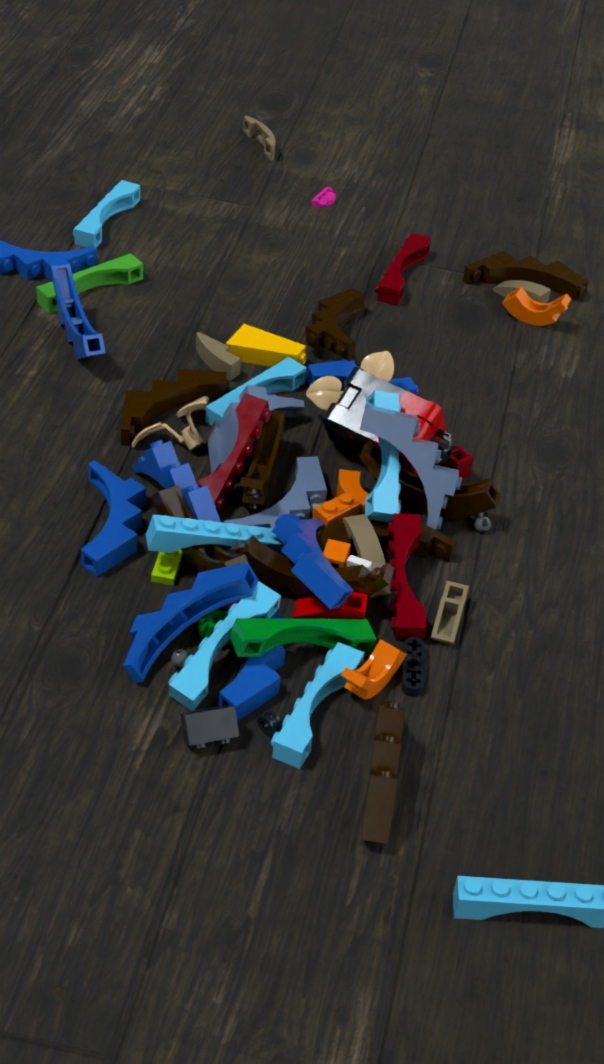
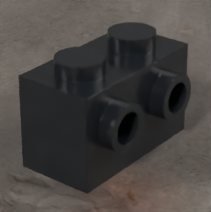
M228 704L180 713L184 742L192 746L193 749L208 747V742L217 741V744L233 742L232 738L239 737L236 711L233 705Z

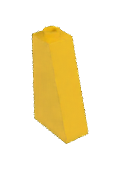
M243 324L226 342V345L230 347L229 353L240 357L241 362L273 367L288 357L302 365L305 364L307 359L305 345L247 324Z

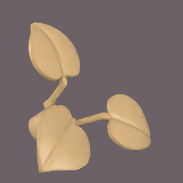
M388 351L372 353L363 359L360 368L389 382L394 373V361ZM325 376L310 385L306 396L317 407L327 410L332 402L337 403L344 391H340L342 383L338 378Z
M206 396L185 405L177 412L178 418L186 415L189 424L188 427L181 431L182 436L166 423L161 424L159 422L142 430L133 440L132 447L134 448L136 443L142 438L161 429H167L180 443L184 441L189 451L198 448L204 441L194 427L191 412L206 411L209 398Z

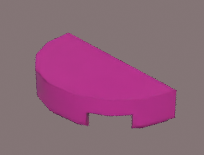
M328 186L311 200V206L327 207L334 204L336 194L333 193V189Z

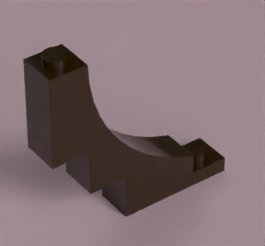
M505 251L465 266L463 282L467 285L480 279L486 284L510 280L529 281L545 286L561 295L568 294L572 301L586 295L589 280L560 261L544 265L532 256L518 261Z
M178 369L177 381L153 380L151 392L127 390L121 425V445L129 446L130 438H134L135 433H140L154 419L170 409L192 403L204 396L208 397L209 400H218L224 396L225 392L230 390V380H226L227 372Z
M337 519L316 536L322 552H324L328 539L351 544L349 556L358 555L353 539L348 537L345 524ZM369 520L378 537L382 551L388 549V542L392 540L391 536L387 535L388 525L380 521ZM421 522L419 546L412 552V555L425 558L431 552L450 562L454 558L457 541Z
M254 536L245 541L241 540L235 545L234 555L245 554L248 564L257 576L258 581L277 592L286 586L299 599L316 596L291 571L295 564L288 557L273 551ZM389 563L380 568L376 567L371 572L363 564L334 568L354 590L353 592L368 594V596L388 586L394 568Z

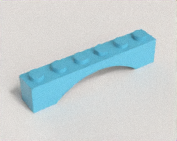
M124 180L115 185L106 197L75 226L73 230L75 244L86 248L91 246L96 248L102 242V224L105 220L120 211L133 208L140 201V185Z
M290 357L286 358L207 405L205 423L211 426L214 421H224L223 413L230 403H240L239 395L247 385L266 388L267 395L278 392H290L305 384L306 367Z
M374 390L366 400L368 405L398 412L401 411L399 394ZM377 436L381 448V472L372 492L365 498V515L369 520L388 523L392 521L393 513L399 514L401 510V505L398 503V495L401 490V484L399 483V473L401 470L399 462L400 451L388 441Z
M153 514L146 532L148 550L172 553L182 548L203 544H220L235 547L239 541H245L251 536H254L261 543L283 555L281 550L285 546L272 532L274 528Z
M258 581L253 596L241 599L238 604L234 603L230 607L228 616L224 621L219 620L215 625L212 635L202 640L196 654H191L186 659L183 665L184 668L179 673L176 672L172 675L168 682L169 696L191 711H194L208 694L210 668L216 655L230 640V633L236 618L270 619L280 607L281 595Z
M340 642L337 643L333 650L330 649L328 651L324 665H319L315 672L313 682L309 681L307 683L303 697L298 698L294 704L292 714L286 715L281 731L275 732L271 740L273 758L298 769L301 768L311 752L313 734L310 728V717L314 709L329 694L344 687L348 680L341 676L345 667L357 670L363 666L365 652Z
M457 876L453 891L454 918L483 920L512 912L541 911L569 916L582 921L590 927L604 928V885Z

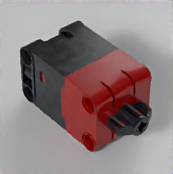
M359 367L353 368L344 382L345 390L337 403L332 402L321 418L329 439L335 444L360 455L364 444L372 441L381 451L377 435L360 430L366 400L374 390L399 394L400 412L417 416V423H421L418 436L413 435V437L438 443V450H441L439 463L434 464L441 465L446 463L453 451L452 435L446 432L447 427L443 410L439 405L367 373ZM444 439L448 441L449 446L440 443V440ZM400 451L399 462L401 467L418 475L414 466Z

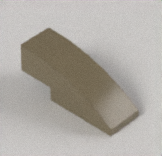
M523 280L504 281L493 288L494 292L506 298L509 293L522 286L529 297L539 303H547L551 289L540 284Z
M200 332L196 333V351L202 360L214 371L227 372V380L231 381L240 374L241 358L229 353V346Z
M446 581L430 639L454 644L469 586Z

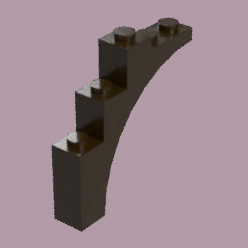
M351 288L318 301V312L312 314V325L306 327L307 345L318 351L325 348L348 361L355 359V341L346 336L340 328L354 315L365 311L364 293Z
M271 410L269 421L265 422L262 426V433L257 441L250 468L246 476L241 477L242 503L247 505L246 508L249 510L259 511V508L265 509L275 466L278 465L285 428L286 414L283 412Z
M370 441L364 444L359 457L362 463L370 470L373 478L378 481L382 464L381 451ZM401 467L399 473L401 490L398 499L401 501L409 499L411 506L419 514L428 512L427 498L419 475ZM490 478L476 482L461 483L460 489L455 490L454 496L445 494V496H448L446 508L442 509V511L453 523L497 508L500 493Z
M179 485L164 489L151 496L158 515L195 519ZM216 544L194 545L181 549L188 568L196 565L199 572L248 562L245 554H230Z
M385 701L384 705H379L376 712L373 751L361 840L388 844L405 709L400 708V703Z

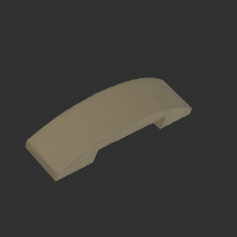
M244 116L243 131L249 138L256 137L264 145V154L271 161L274 160L276 141L272 131L260 121Z
M361 514L344 517L343 521L348 537L353 539L358 557L372 562L371 571L376 567L380 568L385 565L386 562L381 545L367 516ZM389 585L368 596L369 599L391 595Z

